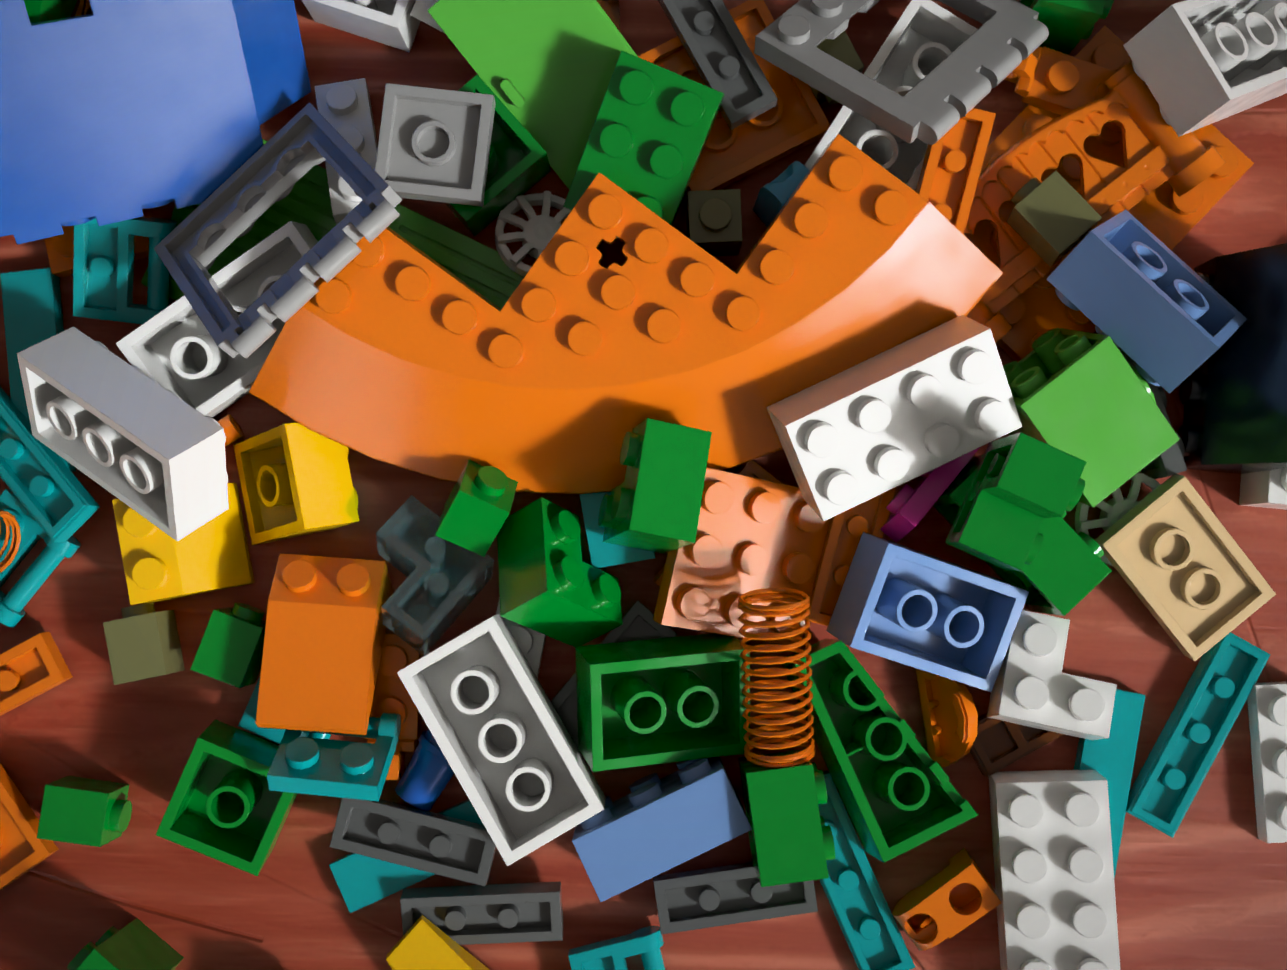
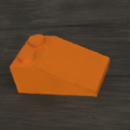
M279 554L267 605L255 722L257 727L355 735L367 734L393 596V588L385 561Z

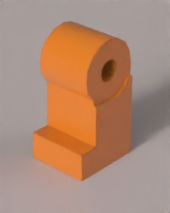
M965 848L948 860L949 866L925 884L911 890L902 897L892 910V915L919 951L931 949L948 937L952 938L1001 904L993 885Z

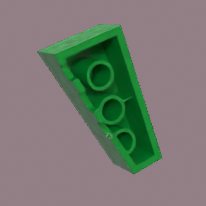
M823 639L812 644L811 651L808 654L812 657V662L809 665L812 669V675L809 678L813 681V684L809 690L813 693V699L810 701L813 704V711L811 712L814 717L813 724L811 725L814 728L813 737L865 852L885 863L978 816L969 802L963 799L950 783V778L937 761L932 760L915 738L916 734L906 721L900 718L884 698V693L845 643L839 639ZM795 652L787 657L795 656L799 653ZM804 656L803 658L799 659L800 661H803V662L806 663V657H805V656ZM793 663L781 664L782 668L793 669L800 666ZM804 669V670H802V671H800V672L803 673V674H806V673H807V670ZM786 675L788 681L801 678L795 675ZM807 681L800 683L807 687ZM791 687L794 693L802 690L797 687ZM805 693L804 695H801V696L807 698V695H808V694ZM806 704L802 708L808 710V705Z

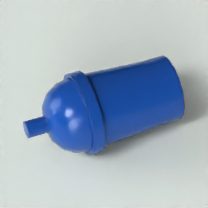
M428 729L420 735L418 739L419 744L395 787V792L400 798L410 805L425 811L432 809L436 800L454 775L452 768Z

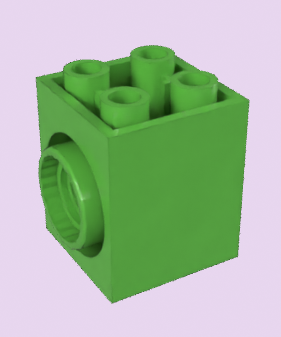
M1055 328L1038 337L1032 344L1033 351L1019 362L1013 361L1003 366L1022 424L1021 428L1008 434L1013 435L1022 432L1086 461L1087 463L1080 476L1081 479L1085 480V487L1079 502L1092 508L1180 440L1156 405L1154 394L1148 383L1126 361L1109 335Z

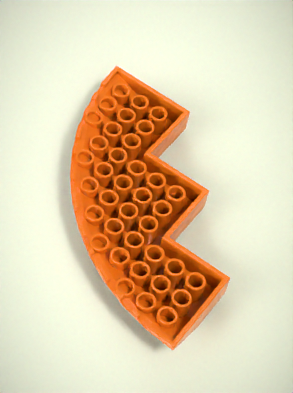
M840 134L827 145L736 272L729 269L599 172L502 309L391 228L387 227L371 243L363 237L356 243L362 251L328 283L320 277L314 283L319 292L285 322L249 393L313 432L375 460L440 480L457 482L468 460H471L482 466L498 468L508 478L517 481L518 484L515 492L561 494L610 492L625 480L627 466L620 464L623 439L627 432H632L634 427L647 418L712 432L707 467L723 471L783 449L766 407L960 315L967 316L1003 272L929 201ZM616 241L624 244L622 254L627 259L626 263L622 267L616 263H612L607 269L602 267L600 263L603 256L598 250L603 243L611 246Z

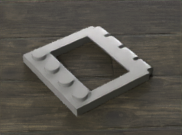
M799 0L756 35L754 53L907 143L911 144L917 138L926 144L933 145L956 125L960 118L964 117L987 96L991 88H995L1020 65L1022 60L1034 52L1048 38L1049 31L1045 24L1037 20L1039 12L1016 0H938L983 25L904 96L897 94L817 48L825 39L834 40L848 28L849 19L857 12L866 13L879 0Z
M309 102L154 247V250L217 346L232 358L240 354L247 359L277 331L272 324L277 317L284 323L287 322L319 292L314 283L320 277L328 283L362 251L356 244L359 240L365 237L371 243L400 216L395 207L402 199ZM327 160L362 201L239 316L207 270L214 264L216 257L236 238L244 236L251 230L255 221L275 202L284 199L291 192L294 184L314 165Z

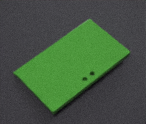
M439 0L427 10L479 77L547 152L549 165L567 188L570 189L620 53L624 51L638 57L597 0Z

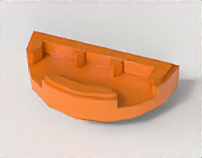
M916 668L928 755L932 760L937 761L941 768L957 763L970 752L977 736L978 713L972 695L963 683Z

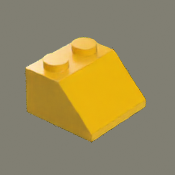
M299 423L282 424L233 445L252 545L332 530L360 521L357 510L358 494L352 484L348 463V447L313 432Z
M227 483L229 509L178 542L121 500H112L130 605L155 603L255 583L237 483Z

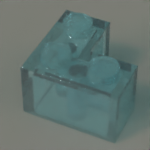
M411 495L376 533L378 554L407 576L405 581L381 606L383 624L422 656H425L491 580L494 559L488 554L483 557L435 536L440 517Z

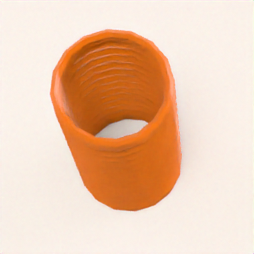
M757 589L742 594L737 601L739 603L738 609L744 612L738 619L744 624L739 630V633L744 636L739 644L745 648L740 654V657L745 660L740 667L745 672L741 681L746 684L741 691L746 696L742 704L747 708L743 711L742 715L747 720L743 725V728L747 731L743 738L747 742L744 747V756L751 763L766 768H785L807 763L815 755V740L812 738L814 728L811 726L814 721V717L811 714L813 704L810 702L813 699V693L809 690L813 684V681L809 678L812 675V669L809 667L812 657L808 654L811 651V645L808 643L811 639V633L807 630L810 627L811 621L806 618L810 614V597L803 591L796 589ZM765 602H775V603H786V604H789V605H781V606H761V605H752V604H755V603H765ZM749 616L796 617L784 621L752 622L744 620V618ZM802 620L805 621V626H804V627H803V626H800V625H798V624H795V623H798V622H800V621H802ZM754 627H789L797 629L787 633L752 634L745 632V630ZM803 632L806 634L805 638L796 636L802 634ZM785 638L798 641L789 645L766 644L751 646L745 644V642L754 639L778 640ZM804 644L806 645L805 651L797 648L803 646ZM787 650L799 653L791 657L762 656L751 658L745 656L753 651L767 653ZM805 656V657H806V663L803 662V661H800L799 659H801V658H803V657ZM793 663L800 665L793 669L760 668L751 670L746 668L749 664L773 665ZM806 669L807 673L803 674L800 671ZM752 675L760 677L795 675L801 677L794 681L768 679L751 682L746 680L747 677ZM807 681V687L800 683ZM793 686L802 689L795 693L786 691H763L751 694L747 692V689L751 687L759 689H781ZM805 693L808 694V695H807V698H805V697H803V696H801V695H804ZM795 698L803 701L796 705L777 702L756 705L747 704L751 699L758 701H783ZM807 704V705H808V710H806V709H804V708H802V707H804V706ZM794 710L804 713L796 717L785 714H769L784 713ZM751 711L758 713H768L765 715H759L755 717L748 716V713ZM795 722H799L804 725L799 728L789 726H778ZM751 723H755L758 725H768L754 729H750L748 727ZM773 730L783 731V732H762V731H773ZM750 735L758 736L749 740ZM798 745L806 748L800 752L784 756H764L751 752L753 748L773 750L786 749Z

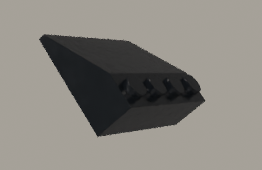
M1287 243L1217 256L1194 268V271L1246 317L1247 320L1213 355L1180 384L1179 398L1181 403L1184 404L1183 425L1180 426L1177 433L1184 444L1185 454L1183 459L1187 469L1245 474L1287 468Z

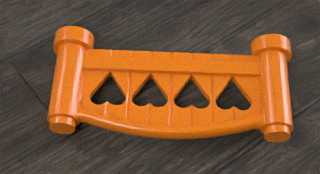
M1132 60L1104 82L1110 89L1105 97L1071 110L1036 129L1000 155L979 176L964 235H973L978 222H990L995 227L998 268L1003 274L966 317L991 328L995 343L1013 328L1000 310L1058 266L1075 248L1073 247L1050 268L1008 223L1001 220L999 208L1002 203L1012 202L1013 196L1031 179L1036 177L1041 182L1042 173L1047 169H1057L1061 157L1066 155L1075 157L1080 166L1082 197L1102 217L1094 227L1096 228L1125 209L1127 211L1130 210L1164 182L1167 181L1180 197L1203 182L1226 163L1213 145L1206 149L1193 131L1178 137L1173 127L1167 124L1161 116L1160 106L1145 81L1140 79L1135 73ZM1107 122L1117 124L1122 131L1124 168L1090 157L1084 151L1083 144L1085 139L1089 136H1099L1102 126Z

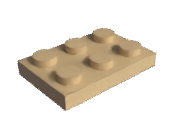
M1172 475L1095 539L1104 551L1107 559L1181 652L1193 661L1199 659L1276 595L1183 475Z

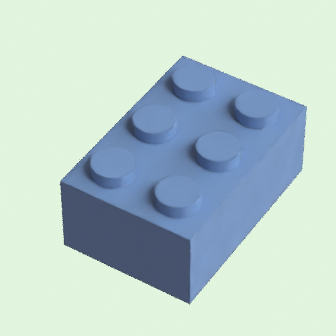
M1126 209L1091 230L1047 278L1056 288V295L1061 302L1073 310H1080L1096 325L1095 330L1097 334L1109 335L1117 348H1121L1136 362L1137 371L1146 381L1155 386H1162L1169 394L1213 355L1247 320L1246 317Z
M863 532L826 631L849 647L992 692L1029 591L984 573Z
M720 757L679 761L676 763L679 770L661 779L657 773L645 776L629 786L630 794L612 802L610 796H605L604 810L575 827L572 842L600 902L752 830L745 810Z

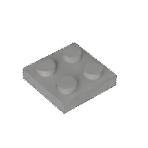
M386 83L375 171L400 198L483 207L496 105L494 95Z

